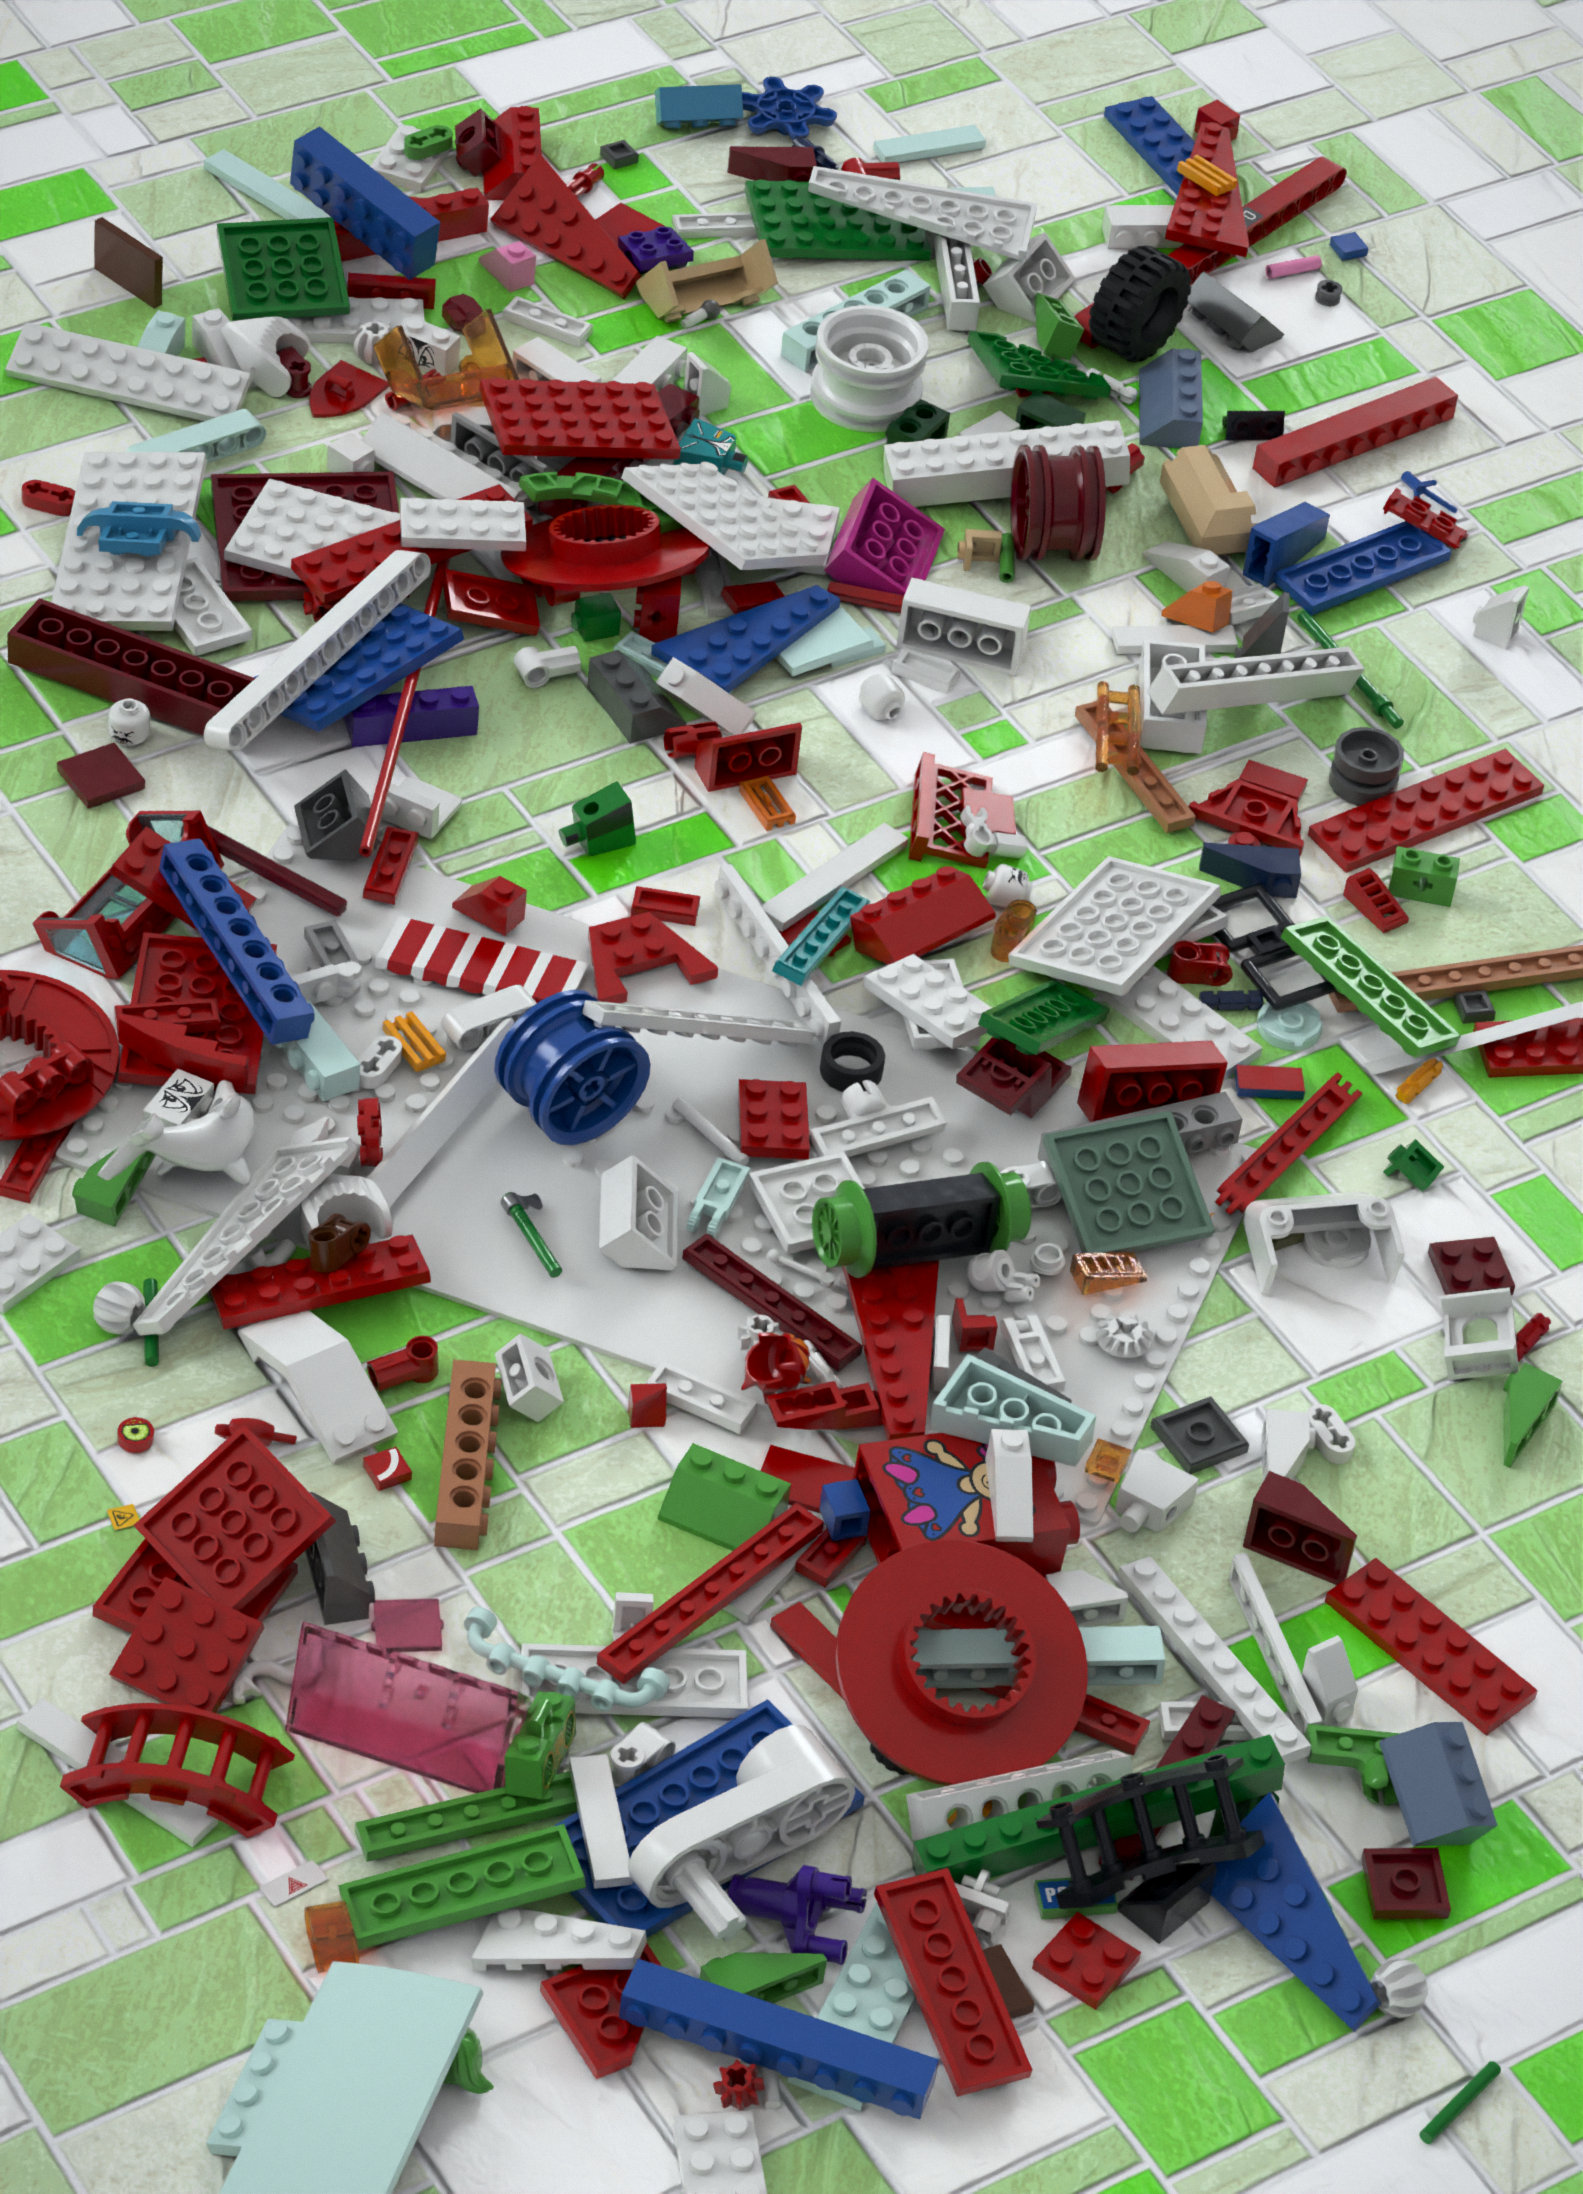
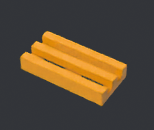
M1195 155L1193 159H1186V162H1178L1177 171L1215 196L1236 189L1237 179L1199 155Z
M413 1011L406 1013V1018L404 1019L401 1015L395 1017L394 1023H391L389 1020L383 1021V1032L386 1035L399 1039L402 1043V1055L415 1072L446 1061V1052ZM399 1030H401L403 1034L407 1037V1039L410 1041V1045L398 1032ZM414 1050L419 1052V1054L423 1057L424 1061H422L418 1057Z

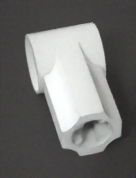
M576 646L539 652L535 647H525L518 651L514 657V665L524 683L530 688L543 686L551 677L577 673L581 670L579 651Z

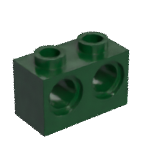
M920 399L912 407L906 408L896 421L890 422L885 432L887 437L886 444L924 441L926 439H944L947 437L950 413Z

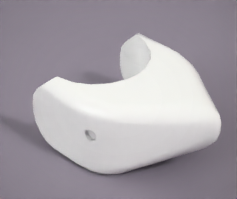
M276 316L229 321L221 328V332L242 371L251 373L252 382L271 397H280L289 390L292 378L288 370L281 364L276 351L292 346L304 358L311 344L305 333L287 319Z
M330 1174L300 1203V1229L308 1248L309 1232L335 1213L343 1215L348 1221L368 1223L371 1231L379 1239L392 1236L393 1223L390 1209L381 1190L371 1179L361 1176Z

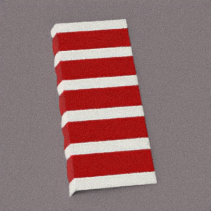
M399 916L376 957L374 968L388 969L395 974L412 975L414 978L422 981H436L438 984L446 987H459L469 993H483L484 995H489L513 985H522L535 1002L538 1003L558 992L576 990L589 963Z

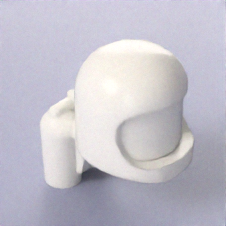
M1005 1250L977 1254L971 1259L967 1270L970 1284L975 1289L982 1292L1004 1291L1003 1299L1010 1303L1032 1301L1034 1298L1033 1288H1038L1040 1285V1277L1037 1273L1026 1274L1016 1272L1012 1259Z

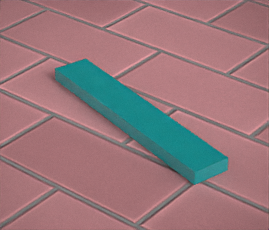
M841 887L777 959L772 971L802 986L851 929L850 915L862 910V907L870 904V901L845 887Z

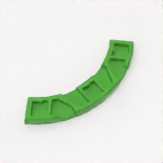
M557 472L536 473L521 476L519 479V487L533 502L552 499H580L607 505L636 506L648 509L659 517L660 533L684 528L683 525L625 481L576 472L575 476H557Z

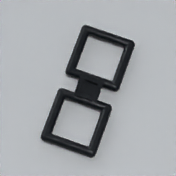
M1254 884L1221 895L1212 904V906L1219 910L1257 897L1278 923L1277 925L1251 932L1235 939L1226 928L1214 933L1220 943L1227 946L1230 953L1250 948L1255 956L1244 959L1241 962V969L1274 1010L1280 1011L1337 992L1335 986L1323 975L1319 974L1325 982L1279 996L1259 971V968L1298 956L1280 938L1285 927L1295 925V923L1263 884Z

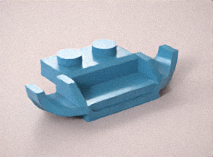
M112 501L109 507L99 508L88 513L78 525L76 535L83 536L86 528L89 526H100L99 552H110L113 555L138 553L142 556L150 557L157 554L160 555L166 542L174 541L178 530L186 532L191 537L192 542L199 541L201 531L196 521L190 515L173 510V504Z

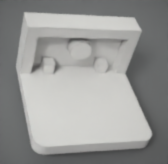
M406 777L399 786L393 783L390 784L381 819L409 831L418 832L419 835L431 840L461 807L462 800L459 796L419 779Z

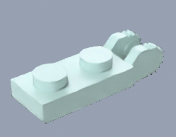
M718 1157L694 1201V1208L689 1216L686 1229L695 1232L699 1227L703 1214L712 1216V1220L707 1227V1234L715 1239L721 1229L723 1220H727L748 1180L750 1167Z

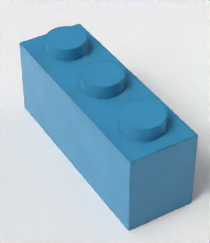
M742 85L659 87L655 90L656 124H664L665 129L681 128V123H692V128L708 127V122H719L720 127L736 126V121L743 119Z

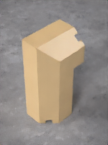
M1207 446L1182 447L1176 452L1177 457L1171 461L1169 458L1163 463L1160 484L1193 547L1211 550L1217 556L1247 553L1251 528L1258 524L1251 521V515H1256V507L1248 491L1237 492L1220 458L1215 453L1212 454Z

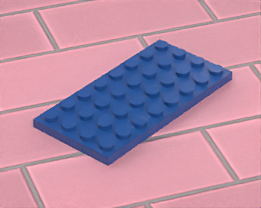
M767 1699L615 1789L629 1859L641 1840L655 1827L684 1811L737 1787L736 1775L740 1764L748 1753L765 1737L778 1729L793 1724ZM856 1787L851 1806L841 1819L864 1805L865 1796ZM578 1812L556 1824L565 1825L585 1876L586 1888L569 1893L597 1922L645 1930L646 1938L694 1910L688 1902L671 1908H658L647 1899L634 1881L632 1885L594 1889ZM777 1858L742 1874L745 1879ZM731 1880L720 1885L724 1891L729 1888Z

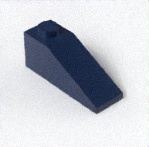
M1203 842L1199 863L1200 871L1242 888L1258 883L1263 884L1273 897L1297 898L1301 879L1299 849Z

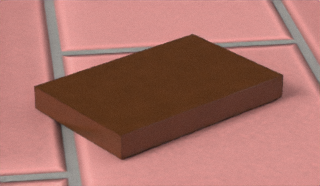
M101 217L95 220L94 269L154 309L162 305L163 257L105 218Z

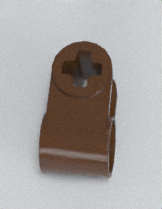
M335 1213L321 1225L312 1229L308 1234L312 1269L322 1273L336 1271L357 1253L362 1252L369 1243L371 1235L369 1224L363 1221L356 1223L348 1221L343 1215Z

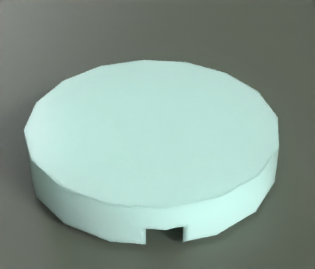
M1267 1002L1258 1013L1257 1031L1261 1037L1272 1046L1283 1050L1300 1051L1308 1049L1318 1042L1322 1034L1323 1021L1320 1020V1013L1308 1002L1280 1011L1274 1010Z

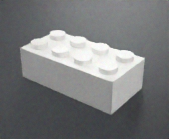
M912 577L902 602L896 647L908 648L922 654L1016 676L1024 655L1031 606Z
M1144 639L1139 663V745L1142 748L1201 754L1207 726L1206 710L1162 715L1147 691L1164 665L1206 661L1205 645Z

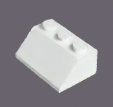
M1044 232L1030 239L1025 261L1008 257L983 284V287L998 309L1035 323L1036 293L1039 292L1058 299L1076 278Z
M632 1155L601 1175L599 1249L606 1257L613 1259L621 1267L673 1270L677 1268L678 1191Z

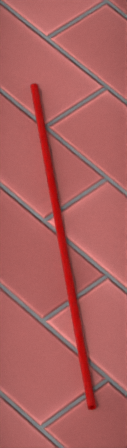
M451 558L436 564L423 612L432 617L436 616L443 590L442 577L445 570L449 567ZM422 667L406 676L359 848L360 855L364 857L371 856Z

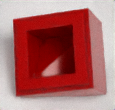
M666 1383L630 1384L628 1403L630 1428L664 1427L666 1425Z

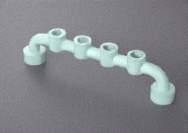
M473 1607L464 1620V1627L468 1631L467 1639L469 1646L475 1653L488 1659L486 1665L493 1673L503 1675L509 1667H513L522 1671L521 1678L529 1686L539 1687L543 1680L546 1679L557 1683L556 1691L561 1695L575 1698L579 1691L592 1695L590 1699L591 1704L603 1712L610 1711L613 1704L634 1708L641 1707L652 1699H662L670 1686V1679L663 1671L650 1667L643 1670L637 1681L639 1691L633 1693L620 1690L619 1686L611 1680L604 1679L598 1682L586 1678L583 1672L577 1668L568 1667L564 1670L550 1665V1662L543 1656L532 1655L527 1657L516 1653L509 1644L497 1643L493 1645L487 1643L483 1639L490 1637L497 1625V1618L486 1608Z

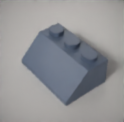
M1433 1722L1385 1738L1379 1742L1413 1847L1468 1845L1474 1843L1498 1826L1463 1722Z

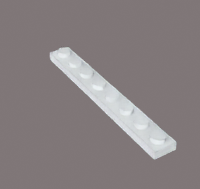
M733 865L720 866L718 880L714 884L717 898L721 899L727 907L729 915L736 920L744 937L749 939L755 948L757 956L761 957L767 965L771 976L775 977L784 995L789 997L795 1006L798 1015L804 1019L811 1030L815 1031L814 1037L818 1039L823 1047L824 1043L831 1036L839 1033L841 1020L811 977L800 986L772 971L777 959L789 946Z
M585 1000L582 1014L594 1020L593 1025L598 1028L619 1026L624 1030L634 1033H640L641 1029H647L655 1034L667 1035L668 1031H673L677 1035L692 1038L695 1033L712 1040H719L720 1036H726L728 1039L744 1043L746 1038L765 1045H771L772 1041H777L789 1047H797V1043L812 1044L815 1031L795 1020Z
M1151 1556L1119 1567L1118 1578L1224 1704L1236 1711L1235 1717L1254 1739L1270 1734L1285 1765L1310 1755L1311 1744Z

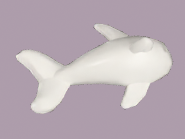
M222 1080L216 1088L212 1104L205 1116L185 1124L164 1127L162 1120L156 1113H153L118 1147L100 1169L97 1176L103 1180H110L121 1174L138 1156L149 1151L164 1159L157 1169L156 1175L158 1176L171 1171L176 1166L201 1171L223 1170L240 1184H248L250 1172L243 1154L254 1134L256 1125L251 1104L235 1092L232 1083Z

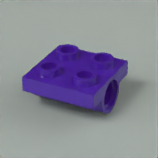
M660 226L652 231H633L628 235L618 236L619 249L637 269L639 274L647 273L662 261H666L668 269L683 267L687 265V262L693 261L694 251L671 227Z

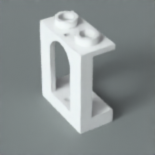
M1510 1287L1440 1296L1445 1332L1444 1358L1449 1380L1516 1373L1519 1371L1514 1310ZM1487 1319L1496 1324L1498 1340L1464 1344L1463 1331L1471 1321Z

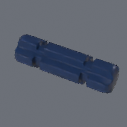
M1244 990L1217 991V994H1214V991H1202L1198 998L1212 1010H1214V1007H1217V1010H1244L1245 1007H1248V1010H1259L1263 1006V996L1259 990H1248V994H1244Z

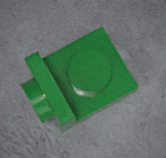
M1415 1139L1406 1147L1402 1144L1398 1145L1388 1155L1387 1159L1390 1163L1383 1172L1389 1176L1399 1169L1423 1192L1432 1184L1444 1166Z

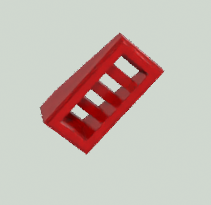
M1371 868L1347 878L1343 896L1383 934L1408 923L1409 917ZM1387 913H1390V914H1391L1390 916H1388V917H1386V918L1383 917V915H1385V914H1387Z

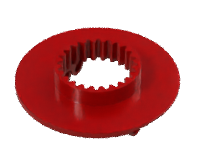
M600 505L573 510L557 518L534 524L531 529L526 530L525 551L501 550L500 556L504 567L521 577L523 584L534 586L536 595L538 597L545 596L548 604L553 607L575 602L576 599H580V592L629 589L662 582L677 576L693 575L696 567L709 556L711 547L685 527L660 533L659 517L648 509L629 505ZM610 535L615 537L626 536V539L616 538L614 541L603 540L596 542L591 540L584 542L586 538L596 539L597 536L607 538Z
M0 970V1041H3L6 1036H10L13 1042L22 1038L24 1039V1045L28 1046L35 1043L36 1051L43 1050V1056L35 1057L29 1061L20 1074L16 1071H10L0 1078L1 1141L31 1138L59 1130L74 1123L94 1109L106 1096L116 1078L119 1064V1045L110 1019L103 1009L85 993L67 983L45 975L18 970Z
M938 1540L911 1546L893 1554L876 1566L859 1584L845 1608L838 1628L836 1640L837 1677L841 1693L855 1723L872 1745L891 1762L929 1782L949 1786L1042 1766L1068 1740L1082 1713L1088 1684V1665L1082 1635L1074 1616L1057 1590L1040 1573L1019 1558L995 1547L972 1541ZM951 1607H953L956 1613H960L964 1607H967L970 1615L981 1611L984 1621L993 1618L996 1620L995 1629L997 1631L1003 1629L1007 1631L1004 1638L1006 1642L1015 1643L1014 1648L1010 1651L1011 1655L1019 1657L1014 1664V1669L1019 1671L1013 1678L1014 1686L1009 1690L1004 1699H999L994 1706L990 1703L986 1704L981 1711H979L976 1705H972L968 1711H964L962 1703L959 1702L953 1708L950 1707L948 1697L945 1696L939 1700L935 1698L937 1689L935 1687L926 1689L924 1687L927 1680L926 1676L916 1674L921 1665L912 1659L918 1653V1649L913 1647L919 1638L918 1631L928 1619H933L939 1612L946 1614Z

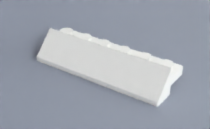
M382 411L361 439V441L375 449V462L437 499L457 500L500 484L517 502H524V509L534 505L532 499L519 487V482L512 481L502 475L499 470L490 468L480 462L477 457L468 455L458 449L455 444L434 435L431 430L417 425L405 415L397 414L391 417Z

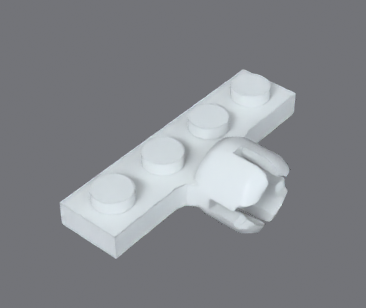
M864 1080L862 1083L867 1091L864 1092L861 1085L857 1082L849 1086L843 1093L840 1103L849 1119L811 1129L809 1139L818 1157L843 1151L847 1157L944 1131L947 1122L933 1096L898 1106H890L886 1103L878 1086L872 1081Z

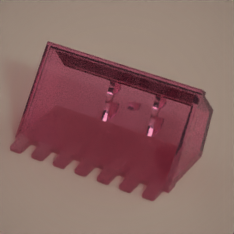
M302 1622L285 1731L473 1793H480L504 1787V1756L527 1718L532 1698L518 1691L481 1680L474 1676L459 1673L431 1662L325 1629L318 1625Z

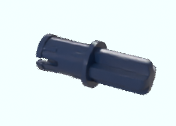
M803 135L795 138L793 144L797 147H813L817 167L838 170L836 162L825 154L821 146H815Z

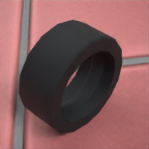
M855 1031L840 1032L831 1036L824 1043L820 1061L822 1079L830 1087L840 1092H844L849 1086L857 1082L861 1085L864 1092L867 1091L862 1083L864 1080L872 1081L876 1085L881 1082L886 1056L883 1046L875 1038ZM841 1056H855L866 1060L871 1066L864 1069H850L837 1064L834 1059Z

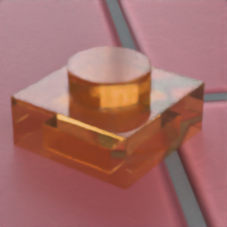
M1098 1438L1086 1462L1085 1472L1119 1484L1130 1460L1132 1450Z

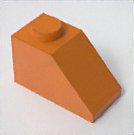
M1206 581L1163 609L1161 616L1214 633L1229 624L1233 590L1221 587V584L1218 582Z

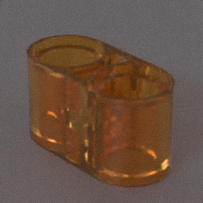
M1026 900L1012 901L995 923L990 951L996 960L1009 962L1008 954L1034 929L1037 910L1033 903Z
M343 1900L305 1907L306 1931L318 1973L328 1972L332 1961L359 1964L357 1941L346 1902Z

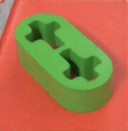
M435 125L406 136L404 139L405 156L413 160H422L449 150L452 147V130L447 126Z

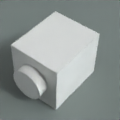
M351 433L328 444L327 469L329 471L374 472L375 449Z

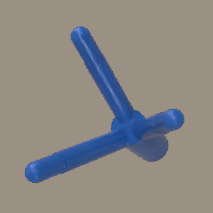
M1410 471L1402 474L1401 480L1414 491V497L1420 498V495L1424 494L1451 512L1456 513L1458 511L1455 506L1426 488L1435 486L1437 484L1436 480L1421 482Z

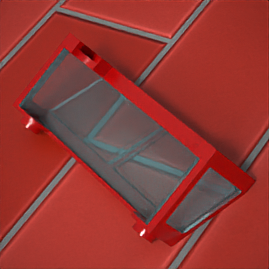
M201 810L139 811L129 822L126 829V838L129 845L146 826L171 843L201 839L208 851L212 852L219 868L221 869L225 865ZM109 869L63 918H59L53 911H45L32 924L46 952L105 978L119 979L139 958L143 932L161 934L176 916L111 875Z

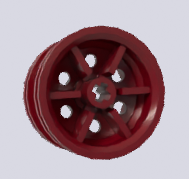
M1020 445L1014 459L1010 495L1011 533L1014 536L1016 558L1019 561H1025L1031 555L1034 561H1040L1044 558L1046 550H1068L1072 561H1080L1083 556L1087 561L1097 560L1103 541L1106 512L1105 472L1100 449L1097 446L1090 445L1085 451L1081 445H1075L1072 447L1069 456H1048L1043 445H1035L1032 451L1028 445Z

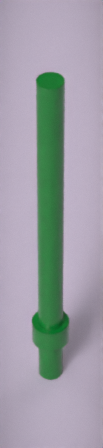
M1303 610L1298 614V620L1324 649L1339 648L1307 610ZM1361 674L1355 684L1370 700L1372 709L1380 717L1384 716L1394 729L1400 728L1404 720L1393 709V703L1386 695L1380 694L1369 680Z

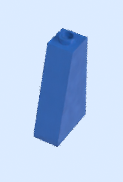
M1303 502L1254 525L1250 532L1242 575L1268 588L1274 583L1275 572L1295 565L1325 539L1330 514L1307 502Z

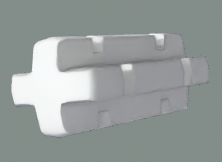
M1090 368L1086 372L1087 376L1092 372L1102 376V372L1094 368ZM1107 374L1103 375L1111 387L1110 396L1116 399L1120 397V401L1128 405H1132L1136 401L1137 389L1129 385L1124 387L1125 383Z
M804 1340L810 1352L807 1373L816 1385L835 1381L838 1389H841L843 1384L833 1374L834 1372L820 1353L815 1352L817 1349L809 1340Z

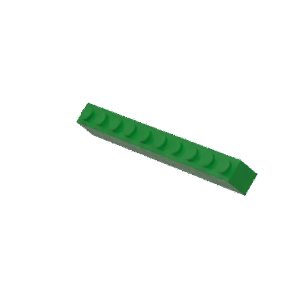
M1269 1734L1149 1770L1142 1774L1145 1776L1168 1769L1202 1763L1205 1758L1216 1754H1226L1227 1759L1243 1757L1244 1765L1228 1776L1236 1804L1266 1795L1269 1792L1282 1790L1285 1763ZM1119 1779L914 1841L912 1867L915 1874L918 1876L948 1868L953 1881L961 1885L964 1875L978 1879L982 1869L989 1871L990 1878L1065 1856L1058 1827L1038 1829L1036 1821L1049 1814V1807L1055 1804L1073 1802L1091 1793L1119 1784L1121 1781ZM1213 1779L1187 1783L1195 1816L1220 1808ZM1172 1787L1144 1794L1153 1829L1180 1821ZM1129 1799L1104 1808L1113 1841L1138 1833ZM1090 1815L1073 1824L1080 1851L1098 1846Z

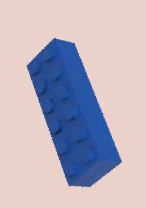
M320 126L294 140L290 185L295 190L302 193L330 217H333L335 222L342 225L356 239L362 241L376 255L383 258L396 271L403 274L409 280L435 265L440 221Z

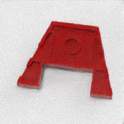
M650 912L589 927V949L594 970V985L599 1002L619 1004L627 1002L628 992L619 977L672 963L678 965L690 985L713 980L718 977V967Z

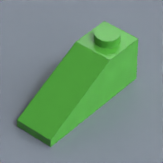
M1037 292L1035 295L1037 342L1044 350L1043 354L1051 359H1060L1061 357L1070 361L1084 328L1063 301Z
M117 1149L89 1167L84 1177L79 1178L73 1187L72 1197L75 1199L77 1213L115 1227L156 1154L149 1151L144 1152L121 1174L110 1180H103L97 1174Z
M1526 1362L1517 1374L1512 1372L1509 1375L1503 1391L1507 1392L1503 1407L1504 1465L1511 1468L1555 1407L1563 1382Z
M735 1952L723 1958H713L701 1966L699 1979L764 2001L776 2003L824 1982L827 1959L824 1954Z

